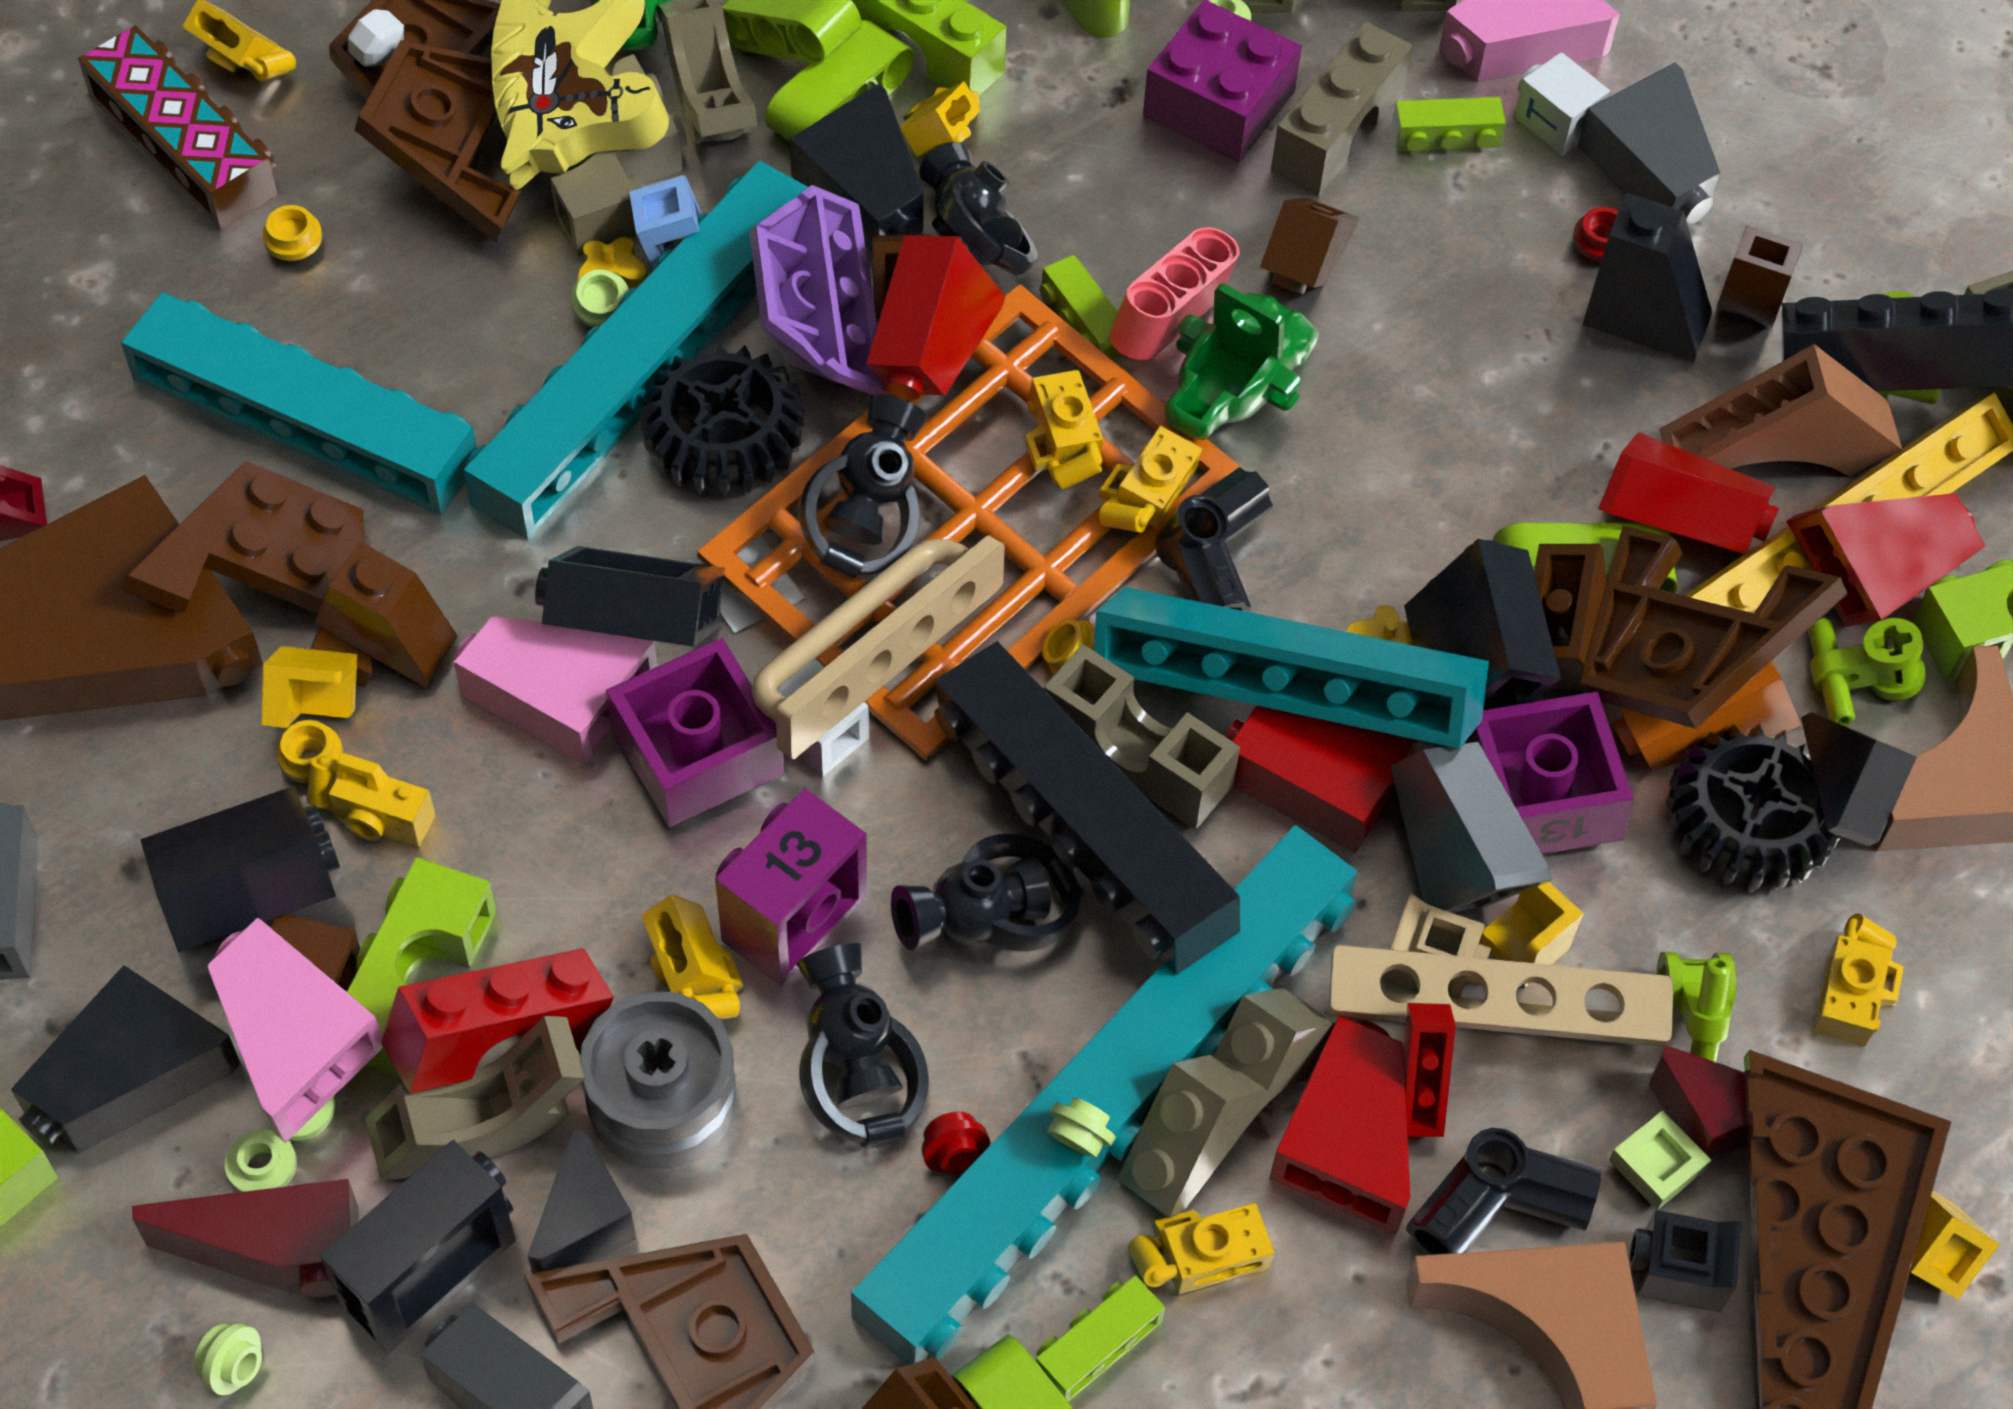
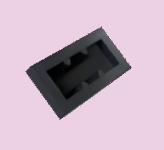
M1809 712L1802 716L1801 720L1827 831L1870 846L1880 840L1917 757L1848 726Z
M573 1129L527 1256L532 1273L591 1263L636 1240L632 1212L585 1131Z

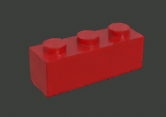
M1407 1003L1403 1060L1408 1136L1444 1137L1456 1030L1450 1004Z

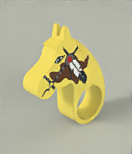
M501 0L492 40V86L498 118L508 139L501 160V167L505 174H510V184L514 190L522 188L540 171L563 174L567 172L570 166L581 162L593 153L612 150H642L653 146L665 136L669 125V115L654 82L642 73L626 72L610 76L604 69L639 25L644 12L645 0H600L586 9L569 13L558 12L556 16H553V11L548 10L552 0Z

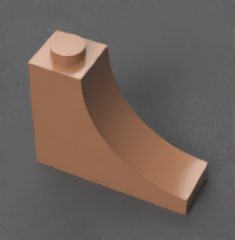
M1815 344L1659 429L1662 442L1727 468L1771 461H1801L1828 466L1850 477L1902 450L1889 401Z
M1998 645L1972 648L1956 678L1959 696V714L1956 729L1940 744L1916 756L1915 763L1881 838L1875 843L1877 851L2013 842V695Z
M1625 1242L1415 1256L1406 1280L1410 1308L1447 1310L1472 1317L1498 1329L1525 1349L1542 1367L1557 1390L1565 1409L1656 1408L1657 1403Z

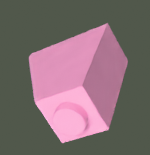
M1463 0L1446 12L1439 50L1445 54L1453 65L1460 67L1477 82L1525 73L1536 64L1542 66L1560 52L1564 53L1575 63L1601 58L1610 52L1620 13L1604 0Z
M491 616L477 634L472 633L462 641L456 652L454 667L461 696L586 766L613 732L606 689L657 667L655 641L541 624L542 622Z
M259 918L252 922L244 931L235 932L226 938L217 949L214 959L207 965L261 1107L276 1136L286 1143L383 1048L381 1043L383 1035L376 1017Z

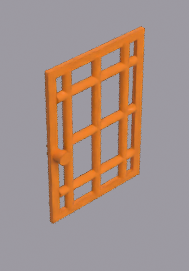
M1021 284L1005 295L1003 307L969 358V360L973 358L987 371L927 420L914 440L904 442L913 457L915 466L914 477L955 512L953 516L924 541L948 539L959 543L975 529L984 538L989 535L1003 543L1005 546L1004 555L1025 572L944 645L941 646L936 642L917 657L922 664L893 690L889 691L886 687L882 686L864 701L868 705V710L925 761L940 749L949 738L940 728L935 715L925 723L909 708L936 685L935 679L961 664L964 659L1045 589L1060 604L1007 650L1027 670L1043 656L1044 641L1057 623L1069 618L1076 621L1083 620L1156 554V535L1185 498L1200 495L1237 468H1242L1208 439L1196 440L1174 429L1166 420V404ZM1020 318L1035 331L1010 352L1004 354L991 342ZM1053 346L1102 386L1089 398L1097 422L1119 403H1122L1155 431L1161 425L1203 449L1198 467L1205 474L1175 500L1158 527L1154 528L1148 524L1143 532L1133 537L1080 586L1063 572L1113 528L1103 526L1100 523L1099 512L1102 505L1043 556L994 514L999 507L1042 471L1034 470L1028 451L975 497L925 455L1005 386L1027 403L1033 377L1025 369ZM920 395V398L915 400H904L916 405L927 395ZM868 410L697 551V558L705 565L725 567L723 581L792 643L797 641L815 625L778 593L771 584L799 560L804 558L848 598L852 597L869 583L861 575L853 579L821 565L820 559L811 550L804 538L800 522L788 512L800 502L806 483L822 465L834 458L840 457L851 439L860 433L872 431V428L867 424ZM1103 437L1100 452L1102 457L1101 467L1111 474L1117 464L1134 465L1130 458ZM1044 443L1036 444L1040 457L1048 455ZM844 491L816 514L818 526L824 539L833 531L823 523V520L838 501H846L848 496ZM770 528L783 542L754 567L750 568L737 554L765 530ZM931 566L917 575L815 659L826 667L844 652L839 647L871 618L879 624L895 611L897 607L891 601Z

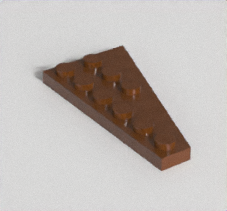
M1749 1049L1744 1056L1760 1409H1872L1952 1121Z

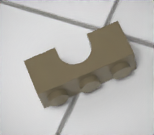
M1365 21L1277 125L1271 172L1320 196L1347 163L1351 143L1362 120L1364 119L1377 126L1404 93L1414 45Z
M1082 644L1044 686V690L1147 798L1196 830L1233 787L1240 746L1188 712L1174 728L1157 722L1137 702L1133 692L1134 677Z

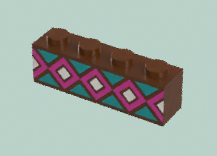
M134 25L78 58L90 98L220 230H223L278 196L272 172L277 168V165L268 147L260 139L252 141L243 132L234 113L225 105L219 108L209 98L206 88L195 74L190 72L185 75L177 67L173 55L160 40L152 42Z

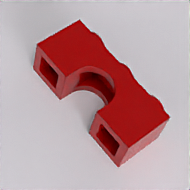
M580 948L399 986L381 1043L409 1094L472 1080L480 1059L489 1049L510 1037L517 1036L520 1039L543 1016L567 1017L576 1049L580 1055L582 1043L594 1021L610 1008L614 996L586 950Z

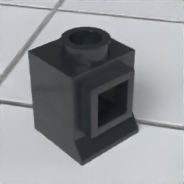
M1655 1210L1646 1228H1636L1632 1237L1629 1265L1630 1270L1640 1271L1637 1297L1721 1313L1736 1288L1742 1222H1716ZM1671 1247L1703 1253V1264L1670 1258Z

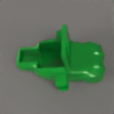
M1220 283L1214 290L1213 323L1209 324L1201 318L1189 314L1182 319L1176 328L1181 335L1176 342V347L1186 356L1178 373V390L1169 397L1165 408L1167 422L1174 429L1190 438L1205 440L1214 430L1225 423H1235L1250 418L1267 402L1283 411L1290 410L1300 397L1296 389L1301 383V378L1293 369L1302 366L1308 359L1317 343L1318 330L1301 312L1283 306L1272 296L1258 293H1247L1244 295L1230 286Z

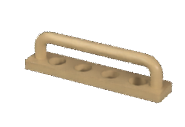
M989 535L971 549L948 539L923 541L910 549L765 665L754 677L751 693L755 705L766 716L776 721L777 749L792 759L797 758L995 594L1003 585L1004 544ZM934 564L949 566L788 698L777 691L787 680L927 567Z
M1344 945L1336 946L1331 956L1328 1011L1333 1016L1340 1015L1350 1018L1405 1023L1407 1003L1450 1004L1457 1028L1658 1047L1665 1046L1672 1038L1673 980L1665 975ZM1390 970L1405 971L1415 980L1418 992L1408 993L1381 990L1380 978ZM1461 976L1474 978L1483 987L1485 1000L1451 997L1448 993V984L1451 980ZM1534 982L1541 984L1551 994L1553 1006L1517 1003V988L1525 983ZM1593 989L1610 991L1618 999L1621 1011L1585 1009V994Z

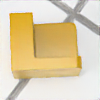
M281 646L263 663L261 725L288 728L301 713L349 718L355 711L357 654Z
M1547 882L1520 893L1517 902L1483 929L1478 944L1490 947L1489 956L1494 960L1552 965L1570 949L1584 913L1555 886ZM1525 983V984H1523V985H1521V986H1522L1523 988H1525V987L1528 986L1530 983Z
M1932 1191L1910 1272L1958 1300L2000 1244L1957 1205Z

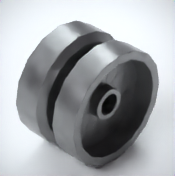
M646 991L619 1000L594 1021L582 1043L581 1066L585 1079L581 1082L585 1092L587 1112L596 1137L616 1157L641 1168L672 1169L700 1159L723 1139L735 1116L737 1088L733 1070V1049L723 1022L702 1002L677 992Z

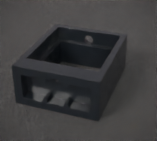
M576 546L548 560V568L542 567L540 569L535 588L536 605L543 606L541 624L694 647L718 629L725 567Z
M454 1139L319 1255L340 1307L386 1355L391 1353L516 1241L509 1216L514 1211V1208L502 1190V1187L506 1184L504 1175L484 1153L477 1151L471 1157Z

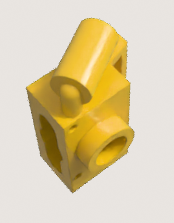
M205 0L196 1L182 25L184 29L210 46L205 54L208 58L231 72L236 73L239 66H242L252 71L256 79L264 81L291 73L296 68L295 57L290 51L285 50L265 35L255 31L225 10Z
M965 81L950 88L937 87L935 94L915 104L903 116L905 122L900 126V129L916 157L944 143H960L971 135L967 125L981 111L977 91L969 90Z
M1079 370L1032 378L1027 408L1030 414H1034L1038 426L1026 434L1025 444L1034 470L1048 469L1053 483L1059 485L1062 490L1102 472L1100 452L1103 436ZM1044 443L1048 455L1040 457L1036 444Z
M1160 425L1150 442L1143 445L1139 453L1141 455L1134 465L1117 464L1101 487L1098 496L1107 501L1102 505L1099 512L1101 525L1139 533L1143 532L1148 524L1157 528L1197 469L1203 449ZM1117 478L1123 480L1118 490L1111 488Z
M342 752L339 760L329 756H316L311 759L307 793L308 804H316L317 808L334 812L336 820L344 822L348 830L363 839L378 841L383 835L420 847L436 816L428 789L389 777L379 764Z
M671 894L643 913L641 916L656 952L651 956L650 962L660 982L669 988L670 992H677L702 1002L720 1020L736 1018L740 1012V1001L736 992L742 989L744 985L731 953L717 944L703 906Z
M1860 913L1852 915L1847 920L1844 926V936L1839 935L1829 951L1813 1032L1865 1047L1874 1032L1879 1030L1881 1022L1878 1019L1880 1006H1895L1898 1001L1904 966L1891 961L1897 942L1896 936ZM1887 974L1893 976L1890 991L1884 989Z
M1256 1202L1206 1217H1201L1193 1209L1170 1218L1164 1217L1154 1220L1153 1227L1156 1235L1137 1236L1128 1245V1253L1145 1284L1150 1287H1158L1167 1280L1173 1279L1178 1295L1270 1269L1275 1255ZM1159 1248L1162 1249V1252H1163V1254H1164L1165 1260H1164L1163 1256L1161 1255V1253H1160V1251H1159Z

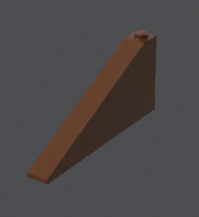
M146 475L0 548V721L207 696L224 686L240 683L252 671L263 666L253 630L210 569L202 568L185 611L180 613L122 590L127 575L180 525Z

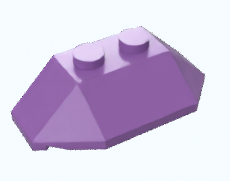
M811 185L796 198L780 207L749 231L761 326L790 365L871 395L885 394L887 392L885 385L866 365L877 329V319L859 204Z

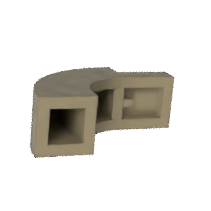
M676 0L660 3L659 11L670 64L681 106L695 143L709 140H730L744 133L751 132V127L758 126L755 105L743 88L735 67L722 5L718 0Z
M543 1016L506 1053L489 1065L475 1071L472 1080L409 1094L404 1083H400L365 1117L380 1179L409 1178L453 1139L471 1157L477 1151H481L488 1158L492 1159L536 1139L564 1120L570 1114L565 1096L585 1079L580 1055L576 1049L567 1017Z

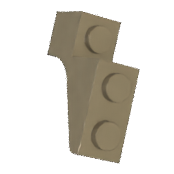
M633 54L619 59L614 64L612 76L626 72L646 74ZM653 73L647 74L646 76L654 82L664 104L663 93L656 76ZM676 112L668 114L669 125L666 134L653 146L642 150L597 152L580 166L550 178L555 215L578 257L584 255L583 246L589 241L596 240L608 245L620 237L631 238L637 236L629 191L642 188L641 185L683 171L681 146L687 144V137L681 119Z
M1285 988L1243 995L1215 1054L1172 1063L1117 1180L1168 1218L1183 1212L1257 1114L1279 1093L1294 1084L1308 1080L1335 1023Z

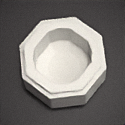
M372 10L358 20L348 35V52L363 66H381L390 60L400 40H404V25L389 11Z

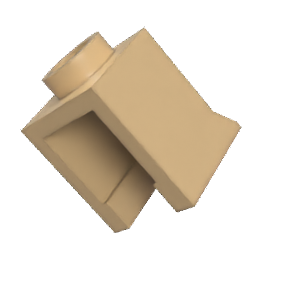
M1410 894L1390 950L1455 956L1426 946L1425 942L1457 952L1456 956L1488 959L1491 948L1478 944L1485 924L1427 905L1415 895ZM1390 970L1382 976L1383 980L1418 991L1415 980L1405 971ZM1467 976L1457 977L1448 984L1449 996L1461 997L1465 982L1479 986V982Z

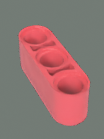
M1211 227L1199 228L1189 234L1133 281L1124 295L1110 330V341L1113 347L1121 354L1136 360H1149L1157 356L1180 335L1176 328L1185 316L1192 314L1200 318L1214 306V290L1220 283L1227 284L1240 255L1239 246L1229 234Z

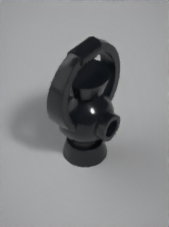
M948 142L932 149L920 165L919 176L922 183L936 193L934 208L937 216L932 221L933 228L941 236L959 237L961 241L963 239L968 245V250L979 264H993L1015 276L1027 273L1036 262L1038 253L1026 230L1005 208L1006 196L1004 189L1009 185L1007 177L987 161H982L976 168L969 148L962 143Z
M887 394L871 395L867 424L872 428V431L860 433L851 439L840 457L834 458L822 465L806 483L800 498L799 521L804 538L811 550L820 559L821 565L855 579L858 575H869L884 571L911 547L919 527L920 510L918 498L912 485L915 470L913 457L904 442L914 440L928 420V415L913 403ZM835 472L838 473L839 483L848 498L846 501H838L825 517L823 523L830 530L845 538L869 545L881 544L884 519L878 513L879 508L891 506L897 502L900 511V531L893 547L883 557L872 561H864L865 557L832 541L827 543L822 536L816 517L817 499L824 483Z
M996 834L975 843L968 850L961 863L946 869L933 885L932 891L926 886H895L891 894V915L897 936L903 946L909 951H914L936 939L940 931L943 932L949 941L958 945L987 942L995 947L1010 951H1035L1056 943L1069 931L1078 917L1081 897L1084 895L1085 890L1074 869L1067 868L1049 845L1035 838L1020 834ZM1000 857L1022 858L1007 867L1003 877L998 868L989 862V860ZM1049 878L1061 903L1065 904V912L1053 922L1039 926H1025L1009 922L1011 911L1018 918L1043 920L1048 917L1051 909Z
M860 943L832 946L801 958L796 962L798 969L810 989H819L821 993L811 1007L808 1016L809 1041L802 1052L799 1066L800 1086L809 1109L819 1122L831 1132L847 1140L859 1142L862 1147L902 1139L905 1130L921 1112L928 1092V1068L919 1043L903 1024L890 1016L884 1000L873 989L856 984V978L862 974ZM888 1045L899 1058L907 1079V1098L903 1110L900 1114L893 1112L861 1119L857 1122L852 1121L836 1108L828 1096L822 1077V1061L824 1059L838 1067H844V1077L837 1081L838 1108L858 1106L885 1098L903 1089V1085L890 1065H881L877 1058L885 1046Z

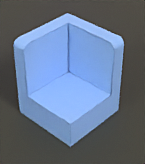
M685 175L629 191L636 234L654 270L657 261L665 253L663 243L700 232L697 218L702 212Z

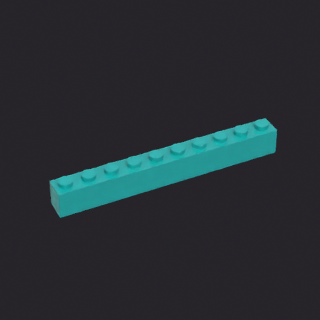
M1294 825L1234 888L1240 896V932L1178 975L1164 962L851 1291L852 1318L906 1365L924 1361L930 1355L933 1358L936 1357L937 1360L943 1357L960 1337L964 1329L960 1322L977 1304L985 1309L1000 1296L1010 1280V1275L1007 1271L1023 1254L1032 1259L1046 1246L1056 1230V1225L1053 1222L1069 1205L1077 1210L1087 1202L1100 1184L1101 1176L1098 1173L1113 1157L1119 1161L1127 1158L1172 1063L1215 1054L1243 995L1273 990L1271 986L1284 972L1290 976L1297 974L1313 954L1316 947L1313 941L1325 928L1334 932L1346 921L1356 905V900L1351 895L1358 871L1300 827ZM1073 1097H1076L1105 1112L1110 1117L1106 1128L1116 1136L1111 1147L1103 1146L1097 1158L1092 1159L1053 1138L1047 1130L1054 1119L1049 1112L1055 1102L1069 1106Z

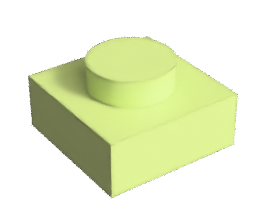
M1662 1110L1613 1150L1609 1161L1658 1210L1705 1172L1711 1159Z

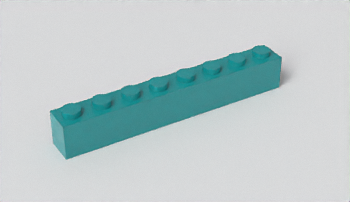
M760 160L744 177L739 176L734 179L729 185L724 198L709 213H703L697 218L700 232L686 236L673 251L668 250L663 253L657 261L653 272L638 288L629 289L620 300L616 311L601 326L593 327L586 334L580 348L564 365H558L550 371L543 383V387L527 404L517 406L507 418L504 428L487 445L479 446L471 454L466 467L463 469L470 505L529 540L640 420V413H642V407H644L643 398L646 393V387L655 386L654 379L656 378L657 370L671 371V364L675 355L687 361L692 360L696 346L704 351L755 297L757 287L749 231L780 207L796 198L808 187Z

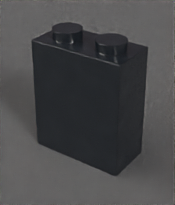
M1477 539L1467 546L1455 560L1435 578L1431 579L1422 590L1404 605L1413 646L1489 661L1483 710L1534 702L1561 679L1529 552L1526 549L1500 544L1492 540Z
M295 786L140 839L155 892L178 953L246 929L257 918L266 922L336 896L328 872L340 868L334 847L327 830H325L316 804L303 808Z

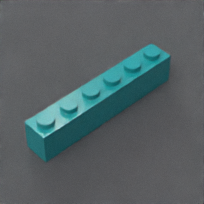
M161 292L121 341L133 380L439 515L444 513L466 482L463 469L466 467L471 454L477 449L473 426L469 425L463 418L452 412L446 411L441 413L416 402L409 394L399 389L388 390L369 382L351 368L344 366L337 368L316 359L300 346L294 344L286 346L263 336L258 330L247 323H233L219 317L196 301H183Z
M1124 587L1096 611L1094 651L1137 680L1458 749L1462 747L1482 721L1489 661L1129 587Z

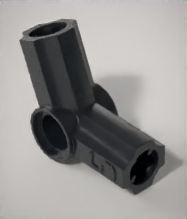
M1239 467L1200 495L1185 498L1156 535V553L1167 567L1177 572L1188 600L1246 612L1251 608L1226 543L1263 518L1273 507L1269 497V485L1256 471L1248 472Z
M1492 1127L1481 1130L1472 1137L1465 1155L1409 1221L1406 1231L1412 1236L1418 1249L1426 1255L1466 1253L1497 1213L1504 1208H1510L1586 1231L1597 1200L1602 1179V1169L1528 1148L1516 1134L1506 1129ZM1478 1163H1494L1505 1171L1507 1177L1492 1178L1482 1172Z

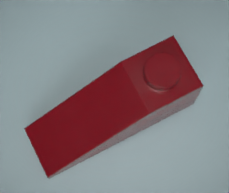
M340 1179L132 1206V1220L146 1246L288 1293L300 1292L308 1297H328L335 1295V1292L319 1255L359 1221V1212L349 1180Z

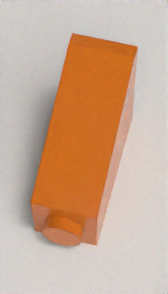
M1773 661L1696 729L1621 707L1619 709L1623 717L1612 722L1629 756L1641 751L1652 771L1681 763L1684 753L1692 745L1699 747L1702 739L1707 737L1710 731L1722 738L1724 732L1733 724L1745 736H1748L1750 730L1760 723L1765 737L1774 736L1783 730L1787 732L1801 726L1783 680Z

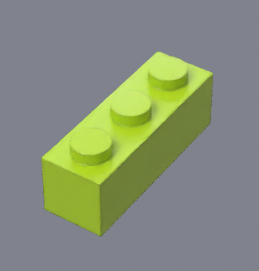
M1501 97L1396 101L1391 125L1396 151L1453 150L1500 147L1506 121Z
M1073 254L1044 267L1042 284L1039 287L1044 302L1047 305H1052L1059 317L1111 360L1123 356L1113 347L1110 341V330L1118 311L1078 258Z
M1136 1275L1125 1284L1122 1281H1118L1111 1286L1102 1297L1104 1302L1093 1311L1089 1308L1081 1311L1071 1321L1069 1325L1071 1329L1059 1339L1056 1336H1052L1037 1350V1364L1068 1402L1163 1322L1165 1306Z

